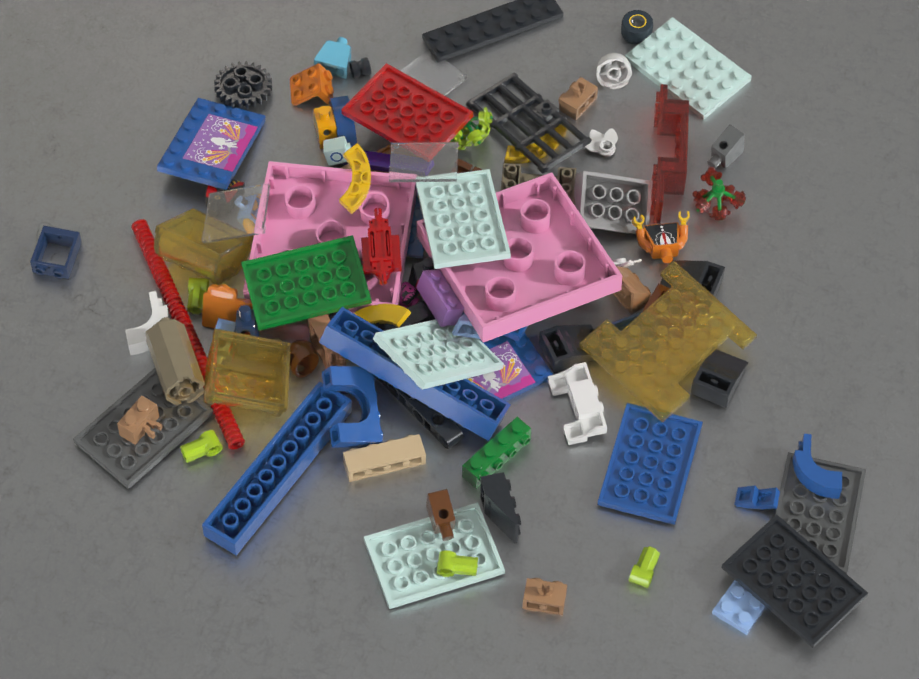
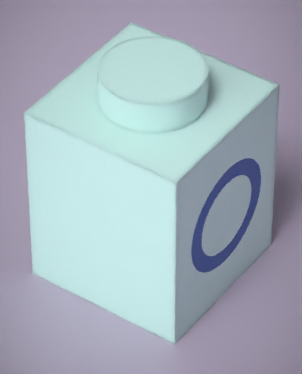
M345 136L323 140V153L328 166L347 162L343 157V153L351 148V144L347 143Z

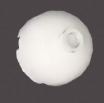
M613 52L604 55L597 63V80L603 87L605 85L610 87V89L622 88L627 85L628 80L632 76L630 62L619 53Z

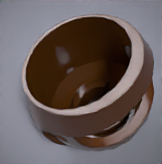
M296 340L286 350L285 358L287 364L291 366L292 373L299 378L311 374L319 363L316 348L309 341ZM299 365L304 366L303 371H297Z

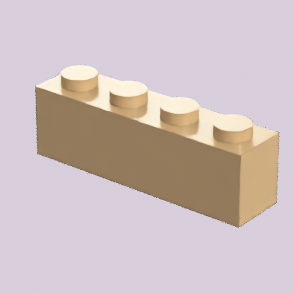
M420 434L408 435L401 439L388 440L385 443L370 444L359 449H349L343 452V462L349 482L426 464V453Z

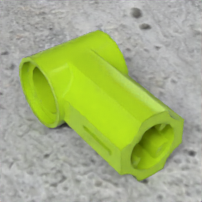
M189 277L187 312L194 315L202 313L203 294L208 291L209 287L208 278Z
M214 430L205 431L199 436V439L180 446L182 455L187 463L205 455L215 456L223 449Z
M650 546L643 548L637 564H634L629 582L645 588L649 587L654 574L653 570L660 556V552L656 548Z
M449 550L441 551L438 556L437 574L443 577H451L454 574L476 576L478 557L459 556Z

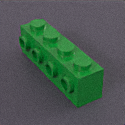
M516 417L462 465V477L477 489L480 486V477L494 474L530 442L531 428L519 417Z

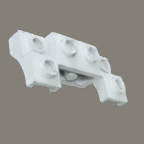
M586 362L575 364L561 373L548 376V383L553 396L568 393L577 420L563 425L568 445L585 442L588 437L607 433V425L603 416V403L598 400L597 385H593Z

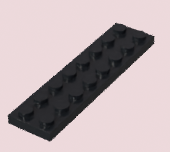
M514 0L423 33L422 39L437 63L563 18L564 13L555 0Z

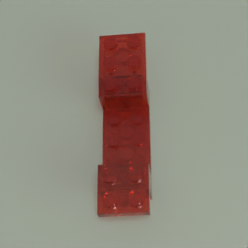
M661 84L660 91H656L654 128H657V135L675 136L676 147L674 158L658 157L657 164H653L650 216H653V223L656 224L661 223L664 194L684 195L687 176L689 100L667 99L668 85Z

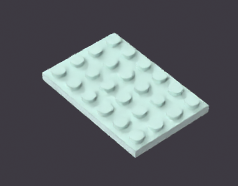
M673 17L625 55L630 65L703 120L750 82L752 77Z
M490 169L415 179L434 269L511 258Z
M437 320L377 332L373 337V340L422 390L498 371L504 365L479 339L453 335L452 331L455 325L440 327Z
M478 502L453 510L456 520L453 529L454 538L448 541L442 540L441 533H434L429 517L364 536L365 545L389 609L505 574L504 566ZM449 550L459 556L478 557L476 576L454 574L451 577H443L438 575L439 552Z

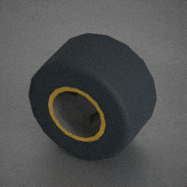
M632 10L624 15L621 24V34L625 40L633 44H640L652 34L653 19L650 14L642 10Z

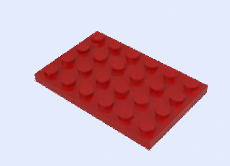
M387 63L341 109L342 114L428 164L473 117V111Z

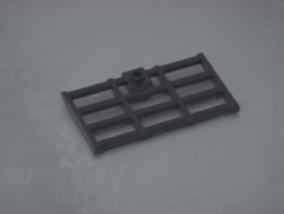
M512 73L466 103V106L470 110L473 109L478 115L479 111H484L478 105L484 99L497 109L503 116L497 120L492 118V123H489L490 127L499 132L515 147L516 151H520L537 166V169L542 174L592 141L590 137H586L571 124L565 115H561L559 108L548 99L544 100L542 95L532 90L516 73ZM513 82L531 98L523 103L505 86ZM500 91L517 107L509 111L492 94ZM535 103L539 104L532 110L529 108ZM523 111L542 129L534 133L515 116ZM552 118H555V119H556L555 121L551 122L550 124H547V123H546L547 121H549V120L552 119ZM509 120L528 138L522 142L518 141L502 124ZM562 124L580 142L572 146L554 129ZM548 133L566 151L558 155L540 138ZM534 142L552 160L544 164L526 147Z

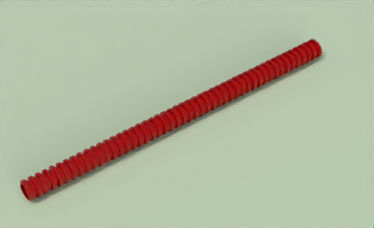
M139 219L131 225L133 233L163 297V301L167 305L171 319H175L185 325L205 382V386H203L204 393L211 405V409H213V414L217 419L221 432L224 434L228 448L232 450L238 449L245 443L243 435L238 428L236 419L225 399L219 381L208 361L202 343L175 287V283L171 278V274L167 269V265L163 260L150 227L145 219Z

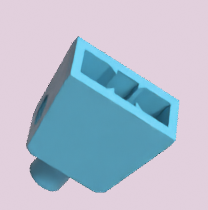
M339 37L336 42L326 41L316 55L314 65L320 63L326 70L331 72L332 76L347 79L350 67L349 61H351V46L347 45V39Z

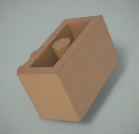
M580 77L570 85L566 93L560 95L558 99L559 111L577 120L597 99L598 87Z
M141 395L117 423L120 436L134 445L138 443L146 432L149 437L154 439L156 437L155 432L151 431L150 428L162 430V424L156 422L159 418L157 404Z
M527 578L523 609L563 615L568 584H563L560 581H543L540 578Z

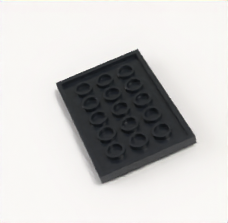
M777 514L730 556L721 567L812 648L868 596V592Z

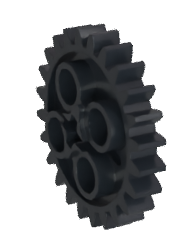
M239 61L236 66L231 63L230 68L225 66V71L219 70L220 75H216V80H214L216 97L220 98V102L225 101L226 106L232 104V108H235L236 105L240 109H242V106L249 109V105L255 108V103L262 105V100L267 101V96H271L272 78H270V73H266V68L261 70V65L255 67L254 62L248 65L246 61L244 65H241Z

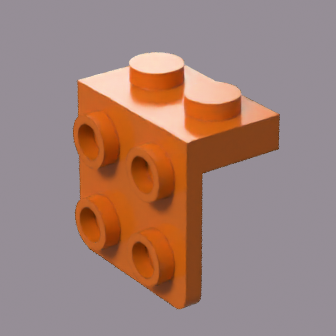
M318 63L291 76V103L297 106L318 96L326 104H329L330 98H333L334 93L331 72Z

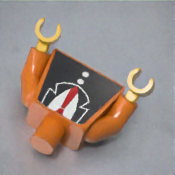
M681 211L679 212L678 220L681 222V225L678 222L643 225V229L644 216L640 215V223L636 221L634 216L632 224L637 227L635 231L638 245L649 253L651 258H662L663 263L672 262L673 257L678 256L679 250L683 249L688 240V225H686V222L689 220V211H687L686 218H682L680 215Z

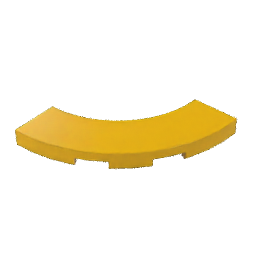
M562 124L554 129L563 138L565 137L567 129ZM548 133L540 138L553 150L560 145ZM535 143L526 147L539 159L547 156ZM507 146L504 163L523 164L531 162L520 151H516L514 146Z
M358 143L343 153V157L349 163L352 171V182L344 195L339 198V203L351 214L361 206L371 184L369 160Z
M378 304L362 308L354 312V314L371 324L379 322V324H391L400 327L411 312L409 309L395 304Z

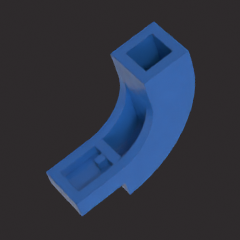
M347 95L330 98L329 106L332 107L337 137L345 136L347 143H350L351 147H353L357 143L355 123L352 119L343 115L341 111L350 101Z
M803 434L802 441H798V447L793 456V468L797 478L811 492L823 497L839 499L842 491V472L829 471L819 467L811 456L812 434Z

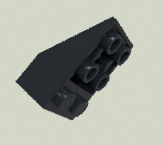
M673 260L668 264L660 284L700 301L699 305L711 309L723 281L725 267L709 261Z
M591 324L560 325L539 332V346L554 374L565 371L575 364L588 363L607 356Z
M713 348L693 379L691 394L727 408L749 362Z
M504 472L480 477V499L484 513L514 544L517 543L518 535H521L519 527L521 519L519 513H515L516 501L515 497L510 495V480L506 479Z

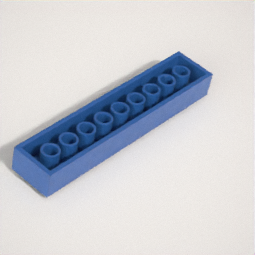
M341 307L326 326L319 343L371 372L378 378L383 379L395 388L407 393L412 398L438 411L445 417L457 422L462 427L469 429L479 437L488 441L491 439L511 404L468 379L422 390L373 340L375 333L382 332L383 330Z
M319 381L202 524L204 536L237 556L331 439L329 428L337 423H344L352 413V400L337 391H324L323 383Z

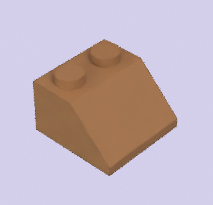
M616 266L622 274L621 290L613 294L632 315L645 307L651 297V292L629 268Z

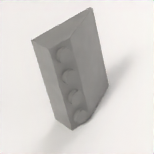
M589 171L575 174V206L590 228L636 235L635 230H637V227L633 226L632 219L635 216L636 221L640 223L641 214L645 218L642 229L643 225H649L652 181Z

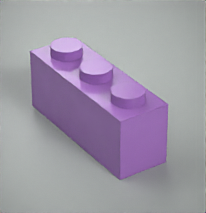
M440 269L423 271L416 287L440 327L456 325L464 310L461 302Z

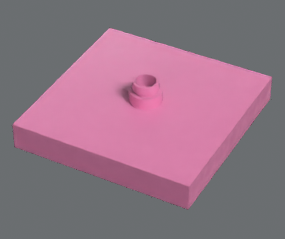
M269 161L249 260L353 235L363 268L361 238L368 237L369 221L375 219L374 209L377 208L379 214L378 208H381L382 218L388 219L389 226H391V235H399L402 271L392 272L386 285H384V280H382L383 285H380L375 274H364L372 303L347 310L354 313L371 305H398L417 195L415 182L417 176L371 171L369 192L361 206L351 214L339 203V198L344 195L352 182L351 169ZM245 280L243 288L244 298L250 299Z
M552 172L496 192L511 253L510 259L439 268L464 307V313L482 342L621 290L622 274ZM424 220L416 221L417 237L429 257L432 258Z

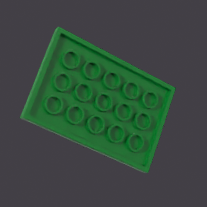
M353 235L241 262L259 331L338 312L341 307L351 309L372 303Z

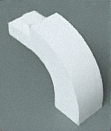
M156 291L149 292L152 308L150 319L142 326L125 329L130 356L149 351L145 332L162 318H169L167 305H163L162 298L157 297Z

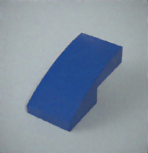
M755 485L738 487L735 505L749 509H777L780 491L777 487L758 489Z

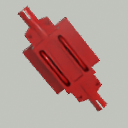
M375 208V219L369 221L368 237L361 238L364 274H375L379 284L383 285L382 280H384V285H386L392 272L402 271L399 235H391V226H389L388 219L382 218V209L378 208V214L377 208Z

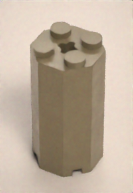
M162 318L148 329L145 335L165 398L175 405L182 404L181 401L185 400L187 403L194 402L204 394L203 386H205V382L185 325L175 319Z

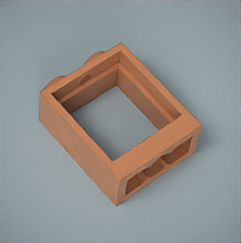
M326 314L309 318L310 340L316 348L325 368L327 369L330 366H347L346 359L319 343L326 326L331 321L329 316Z

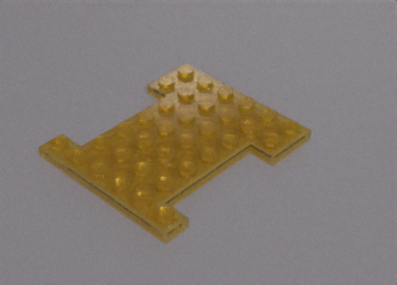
M675 261L668 265L660 274L672 287L628 326L620 331L606 319L580 342V347L662 423L690 398V394L678 383L728 338L734 341L742 350L757 338V334Z

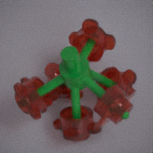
M709 167L705 174L701 175V180L706 181L709 186H712V189L710 191L706 189L694 191L692 193L695 198L693 201L696 203L694 207L701 214L706 212L709 214V217H715V220L720 221L726 219V216L731 214V211L727 210V206L722 205L724 202L729 201L737 210L739 206L742 207L745 204L746 197L744 191H735L733 185L724 186L723 181L720 179L722 173L716 171L714 167ZM715 197L717 198L718 205L714 206L712 213H710L708 210L711 208V199Z

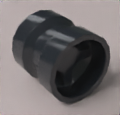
M367 57L361 58L360 61H349L350 71L354 79L359 78L363 74L366 76L371 75V66Z

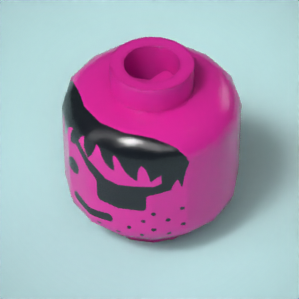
M407 281L402 283L398 304L405 308L417 304L420 300L417 298L419 295L418 289Z

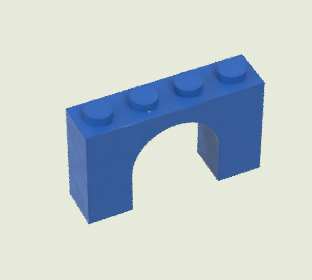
M330 366L322 371L324 391H345L352 394L358 400L362 411L359 423H337L329 428L332 448H363L370 444L382 443L383 432L380 426V412L377 406L378 396L375 392L374 374L356 366Z

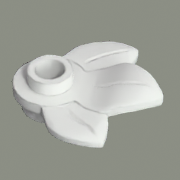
M611 128L605 134H602L592 129L589 136L592 141L585 148L591 152H598L602 156L613 155L616 150L615 144L618 141L615 130Z
M620 258L612 261L615 266L628 267L640 263L642 260H629L626 262V258Z

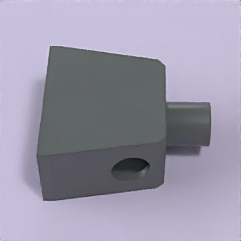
M730 124L712 145L711 158L707 161L708 165L713 169H716L718 165L727 168L744 152V134Z

